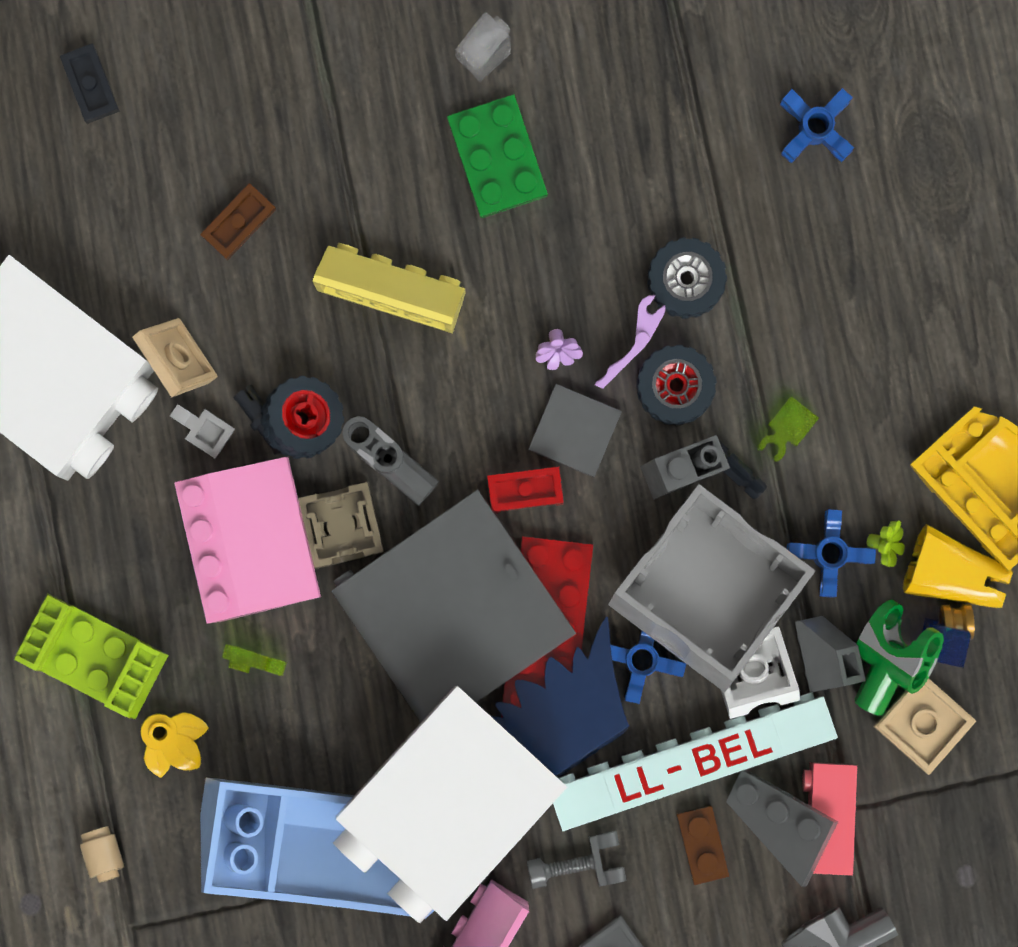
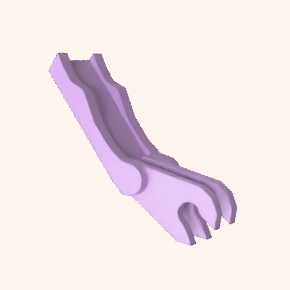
M648 295L639 304L636 338L632 349L622 359L610 365L606 375L594 385L604 388L650 341L665 313V305L659 308L656 313L651 314L647 311V306L651 304L656 295Z

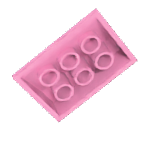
M288 457L209 473L174 483L207 624L223 622L321 597Z
M490 880L487 887L480 884L470 903L475 905L473 911L468 918L462 915L451 933L457 937L451 947H508L529 912L528 901L493 880Z

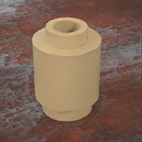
M109 826L82 834L83 844H80L89 878L97 877L98 882L101 883L119 877L118 870L124 868V863L115 834L110 833Z

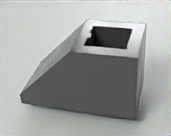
M715 435L657 457L640 466L654 500L729 469L730 466L719 439Z
M823 616L795 621L797 639L802 652L805 676L808 680L810 692L866 681L859 647L855 642Z

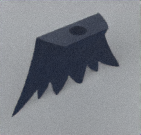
M608 617L604 619L596 634L589 659L586 658L579 647L576 648L573 657V673L568 671L560 662L549 657L545 669L546 688L529 681L516 680L515 688L521 708L509 703L497 702L495 705L503 718L491 716L556 777L567 773L620 737L628 729L629 724L622 707L614 674Z

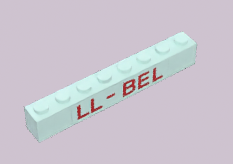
M813 692L801 695L799 701L793 702V706L781 710L779 704L758 710L760 715L758 718L746 721L744 715L725 721V729L712 733L711 728L707 727L690 733L692 739L690 741L678 744L676 738L657 744V752L644 756L642 750L624 755L622 756V764L609 767L607 761L587 768L589 775L575 779L574 773L559 777L558 779L567 788L554 801L553 805L562 831L838 738L824 696L814 698Z

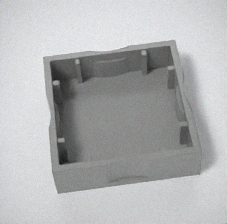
M698 485L671 519L664 533L651 550L644 554L623 581L608 605L723 692H726L815 573V570L775 540L754 530L740 514L701 485Z

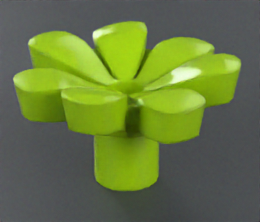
M891 521L889 526L882 527L880 535L869 534L867 538L868 548L878 549V552L881 553V563L887 567H894L897 563L896 554L903 555L905 545L899 543V540L903 537V528L900 527V521Z

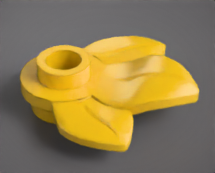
M186 712L176 714L171 718L160 713L147 717L142 723L140 730L141 738L146 744L144 761L147 768L160 778L166 774L171 765L181 770L198 769L201 765V756L198 746L194 741L206 733L208 730L207 724L201 718ZM156 727H164L166 733L162 738L153 737V730Z

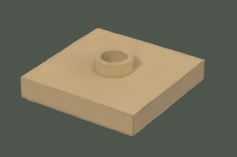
M179 318L140 330L132 337L171 397L209 384L218 377Z
M928 678L925 685L918 692L911 694L905 690L873 727L921 770L930 775L974 725L976 720Z

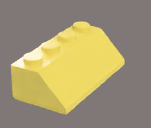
M338 243L337 248L327 247L313 278L317 291L453 334L465 296V288L459 287V280L440 275L439 280L425 276L426 270L407 264L405 269L391 265L393 260L377 254H372L371 259L357 255V248L346 244Z

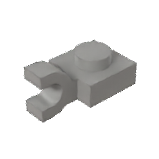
M177 404L170 415L171 418L191 430L185 438L187 441L215 459L235 431V428L206 409L198 418Z

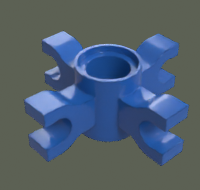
M842 88L825 107L810 108L791 89L782 99L780 106L800 122L799 134L783 149L781 155L792 163L809 144H823L842 162L852 152L854 147L833 130L835 126L834 118L850 103L853 97ZM813 118L822 120L826 131L821 134L813 133L808 127V120Z
M828 509L825 511L824 538L816 545L789 543L786 547L788 551L799 559L814 560L815 564L821 568L820 597H837L838 568L842 567L846 562L875 564L876 549L848 547L840 539L842 510ZM828 543L835 545L840 552L839 559L834 564L827 563L822 557V549Z
M642 630L638 644L630 649L610 645L612 661L625 663L627 669L631 672L624 700L640 704L646 676L654 671L683 677L686 663L659 657L657 651L653 648L654 639ZM640 649L648 651L652 657L650 667L644 671L637 670L632 664L633 654Z

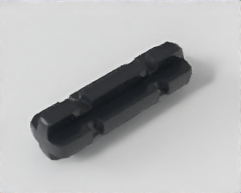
M719 441L730 466L729 469L723 472L739 487L741 485L745 487L744 491L752 499H757L766 490V483L758 476L755 478L752 475L754 472L734 453H728V448Z

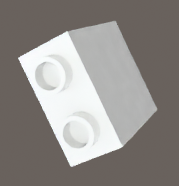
M8 255L0 266V433L54 475L68 481L77 471L83 477L89 479L103 465L114 448V445L103 437L114 421L122 414L129 421L134 422L146 410L157 394L158 387L147 380L154 370L147 360L12 256Z
M454 686L336 815V820L345 830L333 844L364 873L379 859L398 876L400 880L387 894L418 923H421L432 910L436 911L447 921L564 792L567 786L462 689Z

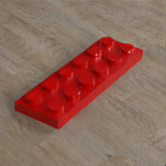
M522 536L521 553L567 618L576 634L506 681L503 703H509L521 708L515 688L516 680L529 681L546 688L545 669L549 657L554 658L568 671L573 673L574 653L577 647L582 650L593 554L592 544Z

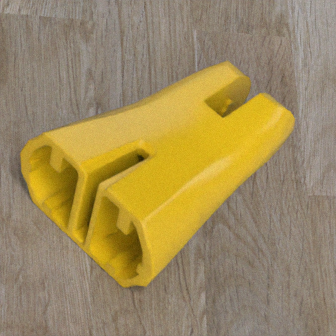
M926 524L916 540L912 556L918 558V560L910 562L903 581L904 593L1002 608L1006 594L990 586H984L987 578L990 581L1010 584L1013 570L1007 571L998 561L969 548Z

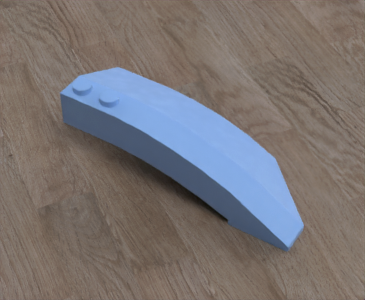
M206 777L200 813L202 893L280 900L410 916L387 894L400 880L398 876L379 859L364 873L333 844L345 830L336 820V815L355 795ZM432 910V911L426 916V918H427L431 913H433L434 910Z

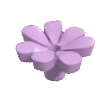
M554 329L549 332L550 342L539 344L538 351L536 352V361L539 363L547 361V369L556 370L559 367V362H562L565 366L574 363V359L582 357L583 352L574 338L564 339L562 330Z

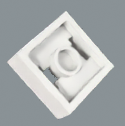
M775 627L770 631L740 672L742 681L738 682L737 676L726 692L721 690L730 719L747 715L754 707L760 704L777 702L780 705L800 700L799 687L779 627ZM778 663L781 664L784 673L783 677L781 676Z

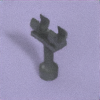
M612 831L588 836L591 854L585 856V858L582 856L581 858L578 857V859L574 858V860L572 858L571 860L560 861V863L559 861L557 863L553 862V864H546L541 858L527 860L532 889L547 886V880L551 876L557 877L558 875H565V873L572 874V872L586 871V869L590 870V868L595 870L599 887L627 881L624 867L607 870L602 868L599 849L618 846L617 832Z

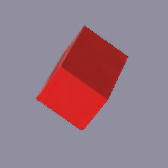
M559 467L487 476L491 509L494 513L554 504L557 506L564 503Z

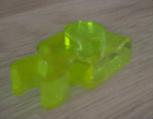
M790 396L768 424L776 432L763 438L758 445V449L762 451L766 444L774 443L778 448V452L772 460L778 462L785 455V444L789 441L797 447L819 417Z
M231 644L225 645L222 658L230 660L229 668L249 673L250 668L253 667L283 676L287 664L285 661Z

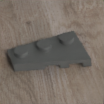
M742 770L726 803L800 886L806 887L838 821L750 771Z

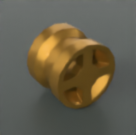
M963 604L960 608H952L950 605L940 606L939 621L943 640L951 641L954 637L972 640L975 630L972 605Z

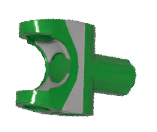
M895 600L886 601L875 611L856 643L859 647L861 659L870 664L871 667L865 677L866 681H863L854 700L863 710L880 716L884 714L898 685L911 694L918 692L925 685L937 663L944 642L943 634L937 629L930 627L924 630L918 639L908 646L901 636L900 627L903 606Z

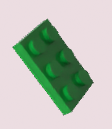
M514 94L447 116L480 218L548 197Z

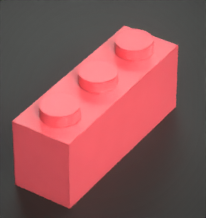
M810 762L809 770L803 771V792H808V805L838 821L813 874L853 876L857 765Z

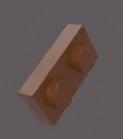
M249 183L200 235L228 261L277 209Z
M712 806L677 813L676 816L693 884L698 885L729 877Z

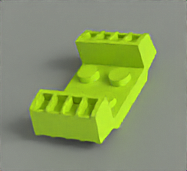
M47 593L14 656V660L35 671H42L104 703L105 707L127 718L136 719L169 655Z

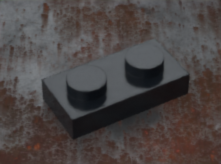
M93 43L60 56L86 124L120 112Z

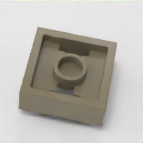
M368 482L332 492L298 498L315 569L385 553ZM365 506L367 510L371 531H368L367 522L363 507ZM352 516H355L357 520V528L360 529H356V522ZM327 522V530L331 536L326 535L323 523Z

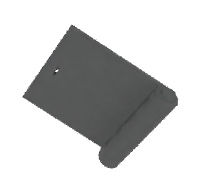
M479 490L467 496L356 574L349 570L333 581L336 588L331 591L420 723L454 686H458L473 701L477 702L576 634Z

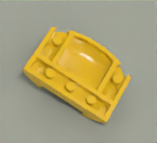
M973 407L912 462L910 466L928 489L937 495L982 544L981 546L1007 571H1010L1018 563V426L1001 416L998 418L981 413V408Z

